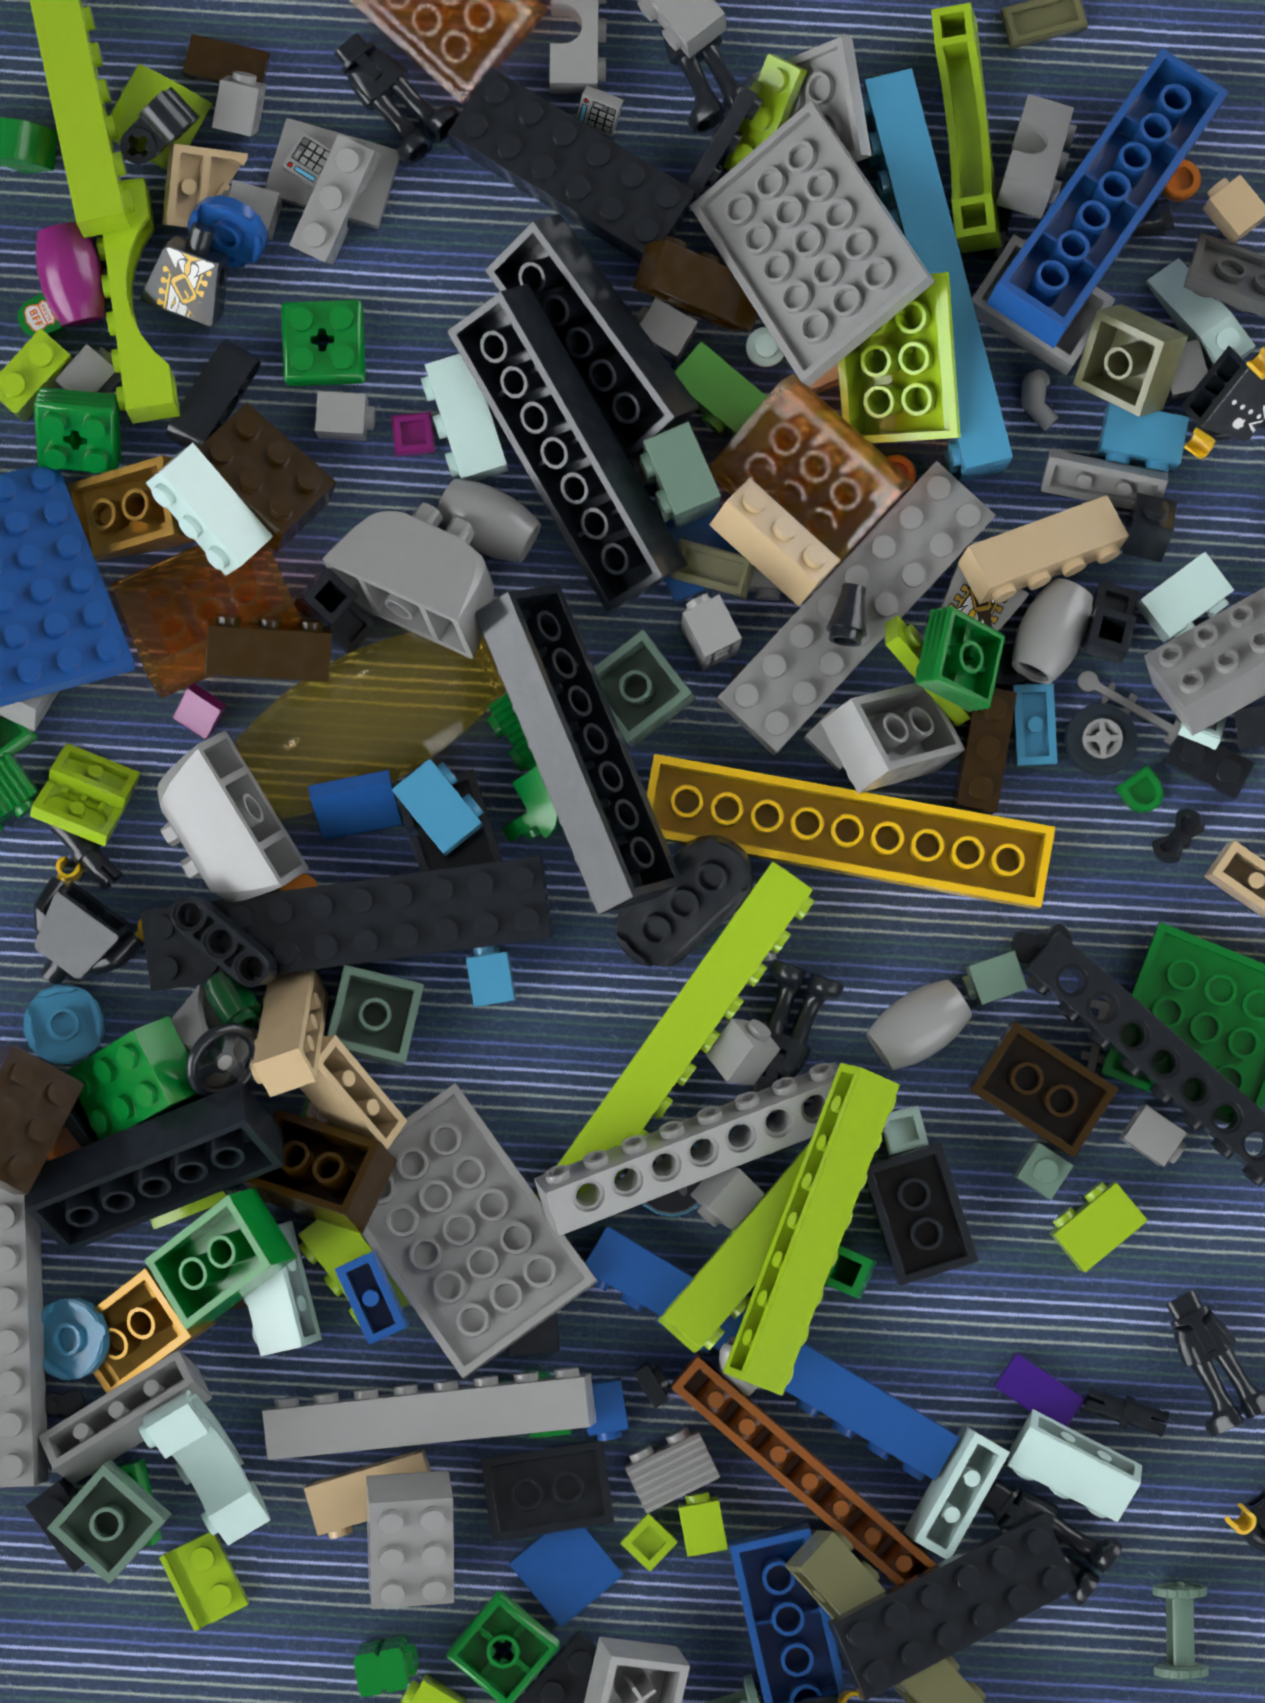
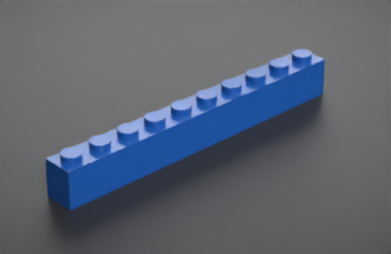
M609 1225L606 1226L585 1261V1264L598 1281L594 1284L595 1286L604 1291L608 1289L609 1285L623 1293L620 1300L639 1312L645 1306L657 1313L658 1317L655 1320L657 1323H659L657 1319L694 1277ZM747 1308L736 1319L729 1315L720 1326L725 1331L722 1337L710 1350L704 1346L701 1350L712 1354L714 1349L720 1351L722 1345L727 1343L730 1337L737 1335ZM806 1343L801 1346L794 1364L792 1380L785 1388V1391L799 1399L796 1403L798 1408L817 1418L819 1412L834 1420L831 1424L833 1429L852 1439L855 1433L869 1441L866 1448L885 1460L888 1459L890 1454L904 1462L901 1469L916 1479L922 1481L926 1475L936 1480L960 1439L956 1433Z

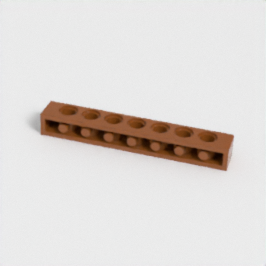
M698 1353L673 1380L671 1388L834 1531L842 1533L857 1551L896 1585L939 1564L750 1398L740 1393Z

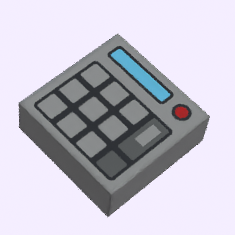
M587 85L581 97L576 119L595 131L612 137L617 127L624 100Z
M302 133L282 164V169L314 188L331 149Z

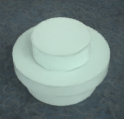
M767 327L756 329L748 337L746 353L750 361L755 365L768 368L777 365L783 359L784 354Z

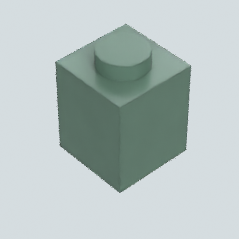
M1015 950L965 967L967 976L961 977L968 999H976L978 1006L1028 989Z
M1033 1142L1012 1176L1041 1196L1052 1200L1074 1165L1042 1144Z

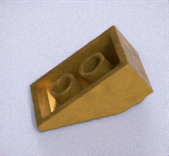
M161 455L66 484L95 561L165 550L195 541L183 533L179 526V521L167 508L161 506L154 499L151 489L145 483L165 466L172 457Z
M147 1267L94 1308L99 1314L102 1313L109 1327L110 1346L105 1361L93 1374L105 1392L109 1393L176 1350L182 1349L216 1324L214 1320L185 1330L150 1269Z

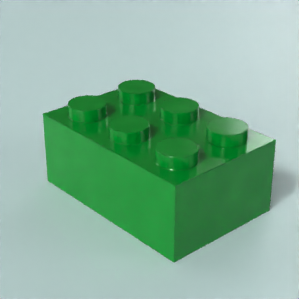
M170 1016L129 1032L65 1071L66 1074L85 1084L78 1098L89 1119L90 1126L95 1131L99 1140L158 1117L198 1094L192 1089L187 1080L186 1062L188 1053Z
M251 1188L224 1197L144 1261L185 1330L214 1321L297 1258L256 1188Z

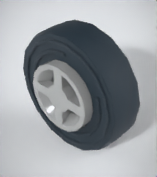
M1099 703L1086 706L1072 717L1066 727L1064 744L1067 756L1075 767L1090 775L1106 776L1118 772L1129 764L1136 752L1138 737L1134 723L1125 712L1113 705Z

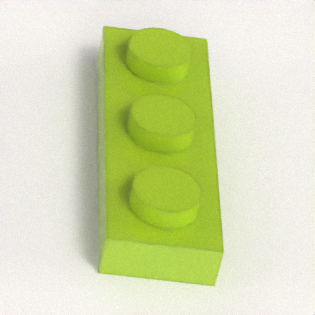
M767 55L757 80L762 83L758 97L763 99V102L752 121L747 118L743 119L738 128V131L742 132L743 135L733 153L728 154L723 167L729 170L734 168L788 121L808 70L777 55Z
M896 615L884 623L885 645L916 679V668L920 661L924 641L919 631L913 625L907 626ZM925 689L957 727L971 718L969 711Z

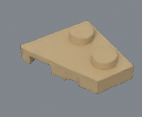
M169 144L162 225L188 228V221L197 203L206 197L222 196L224 190L228 191L231 187L229 184L236 172L247 161L248 153Z

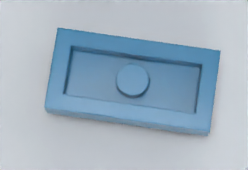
M1054 683L1013 685L1012 691L1017 692L1013 715L1015 767L1058 764Z

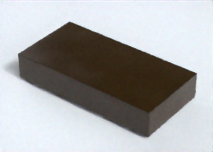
M192 34L183 74L186 77L219 84L222 78L228 75L232 76L233 71H241L256 75V82L264 83L271 56L267 51Z

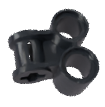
M172 87L166 91L163 90L140 112V118L124 133L120 141L121 153L131 163H146L157 157L172 141L178 140L200 116ZM145 136L148 139L145 145L146 149L138 152L135 148L138 144L136 138Z

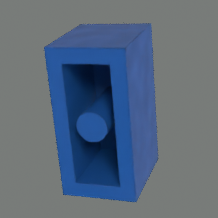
M376 1249L335 1268L368 1345L397 1333L410 1325Z

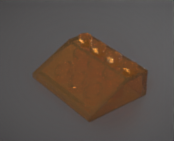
M350 0L461 104L465 103L472 96L489 67L491 66L496 70L526 39L548 10V7L540 0Z
M795 374L779 382L709 466L713 478L731 495L751 478L840 559L832 572L913 484L909 477L815 392L803 384Z
M267 544L262 546L241 567L226 576L221 570L216 569L209 563L206 558V552L197 545L111 584L144 670L161 699L190 686L192 683H197L213 676L205 675L204 668L207 619L216 620L217 614H236L241 616V621L257 622L260 616H273L282 618V624L299 625V619H302L275 556Z

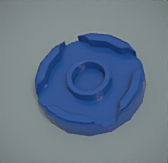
M221 195L206 197L197 203L188 221L189 231L193 222L205 223L215 229L211 248L228 255V267L240 268L245 267L246 263H255L259 260L268 242L267 228L261 217L250 206L235 198Z

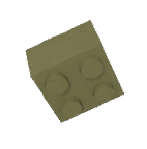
M1123 304L1099 309L1096 312L1073 385L1138 417L1164 409L1188 335Z

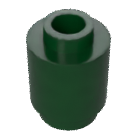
M224 970L215 974L207 981L205 985L208 991L206 997L222 1024L239 1023L252 1028L257 1023L258 1016L261 1013V1006L249 987L238 983Z

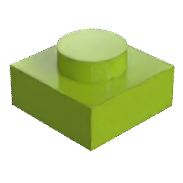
M646 1513L620 1541V1544L649 1572L678 1543V1540L650 1513Z

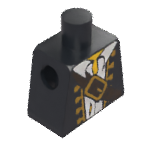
M193 222L188 239L175 236L166 243L145 286L140 301L212 327L223 316L229 257L226 253L211 248L215 229L205 223Z

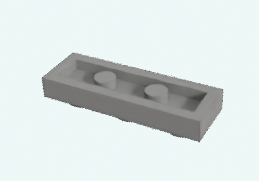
M1050 449L1040 491L1086 501L1108 495L1113 506L1131 510L1137 493L1163 498L1168 483V473Z

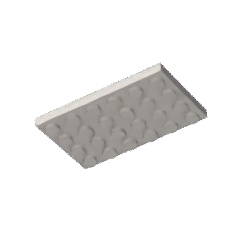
M812 101L807 103L690 205V208L796 375L808 387L935 282L820 108Z
M454 1083L406 1118V1124L388 1148V1151L397 1162L362 1235L373 1250H377L386 1270L463 1379H466L598 1281L565 1235L558 1236L547 1221L542 1202L459 1086Z

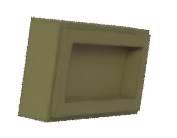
M1030 0L1003 7L1000 10L1010 50L1084 31L1088 27L1081 0Z
M679 539L677 546L688 566L669 578L744 599L747 598L756 567L743 555Z

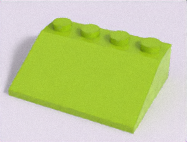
M949 272L931 273L930 275L935 282L838 362L844 445L961 437Z

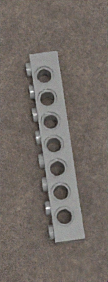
M835 1062L817 1064L810 1068L807 1073L794 1078L785 1077L778 1079L771 1087L758 1092L742 1093L734 1101L725 1105L706 1107L700 1110L694 1117L683 1121L667 1122L659 1130L645 1136H631L623 1140L621 1145L606 1151H592L586 1154L583 1160L567 1166L557 1165L549 1168L544 1175L534 1178L548 1223L556 1234L561 1236L811 1138L839 1066ZM815 1095L813 1102L803 1107L807 1098ZM778 1109L777 1115L772 1120L766 1121L767 1116L772 1111ZM741 1124L737 1133L728 1136L730 1130L735 1125ZM704 1139L699 1148L691 1150L692 1145L697 1140ZM666 1153L661 1163L653 1165L657 1156ZM628 1168V1172L624 1177L615 1180V1176L620 1170ZM590 1183V1187L586 1192L576 1194L582 1185Z

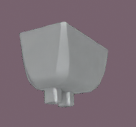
M424 502L411 516L399 511H382L368 516L353 527L324 556L322 560L326 568H330L358 595L354 602L361 609L470 659L474 658L482 638L481 627L475 614L477 610L492 602L494 584L483 557L470 546L475 533L469 522L456 517L452 519L445 531L437 528L443 517L439 510Z
M226 730L197 744L172 766L159 782L157 792L160 809L168 820V823L161 828L162 835L172 847L181 842L189 856L181 860V863L188 878L194 879L202 876L208 888L223 900L236 902L271 892L283 887L309 870V867Z

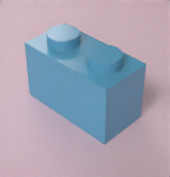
M1109 403L1104 411L1096 456L1106 457L1105 460L1126 465H1129V462L1145 465L1146 469L1166 473L1169 470L1175 471L1181 464L1189 417L1162 411L1138 417Z
M429 759L391 790L446 856L483 826L478 817L484 812L469 793L462 798L452 785L458 780L443 762L436 766Z
M499 945L473 949L475 957L466 958L474 1007L517 1000L509 952L500 953Z

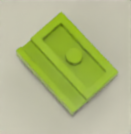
M207 1532L159 1557L194 1632L250 1603L217 1534L213 1536L210 1532Z

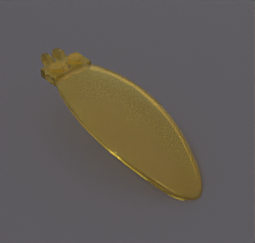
M411 632L370 644L331 662L329 682L300 681L258 716L238 737L234 745L280 820L314 812L308 789L310 785L389 770L392 782L402 778L420 767L427 760L432 759L459 738L488 709V705L493 703L497 697L505 695L507 691L483 635L474 658L470 659Z

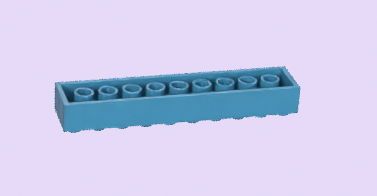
M912 68L865 79L861 94L872 155L867 158V162L870 168L876 166L878 181L874 182L875 192L882 203L886 204L888 212L930 274L949 272L961 437L946 439L948 450H944V458L947 470L951 474L955 473L959 482L1004 472L1013 455Z

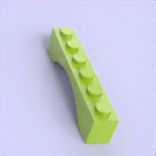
M971 2L931 9L934 43L948 132L952 186L951 200L956 240L962 253L1002 247L998 206L995 205L997 197L977 19Z
M144 177L121 181L123 189H130L135 212L128 213L131 228L102 234L103 237L96 238L99 258L101 262L106 261L108 274L101 275L103 292L106 299L111 298L113 310L106 312L110 336L116 335L117 349H111L112 363L115 373H121L122 386L116 387L117 401L120 411H126L133 424L180 416L176 380L169 364L154 352L141 335L133 307V284L136 268L145 245L155 231L151 196Z

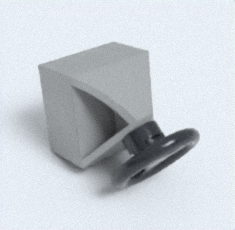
M199 984L171 1020L188 1053L186 1062L187 1080L196 1093L207 1097L241 1082L246 1086L253 1078L250 1062L254 1059V1041L258 1037L259 1028L255 1025L252 1028H248L239 1023L222 1024L206 997L208 991L205 985Z

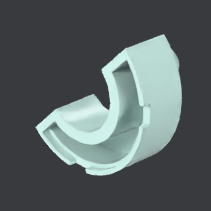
M187 1390L143 1417V1425L138 1427L143 1440L150 1449L156 1446L165 1459L173 1456L177 1461L175 1467L181 1479L186 1485L192 1483L203 1504L205 1512L201 1516L207 1529L213 1536L219 1533L226 1544L230 1545L270 1521L268 1511L255 1482L249 1483L241 1465L245 1464L219 1421L195 1393L191 1395L190 1390Z

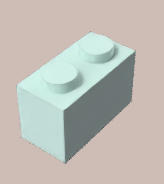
M1204 552L1136 603V607L1163 643H1165L1174 636L1176 638L1194 628L1196 625L1193 621L1202 614L1206 613L1211 618L1228 606L1229 602L1225 597L1233 592L1234 589L1207 553Z

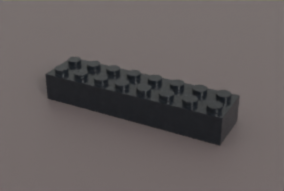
M528 283L499 292L447 331L606 612L636 599L688 566Z
M560 584L507 592L477 610L475 615L480 624L482 635L486 639L496 669L502 678L511 700L512 708L518 717L527 739V745L536 761L543 784L549 793L558 815V821L563 827L572 849L574 860L581 871L590 899L594 903L598 915L650 901L683 884Z

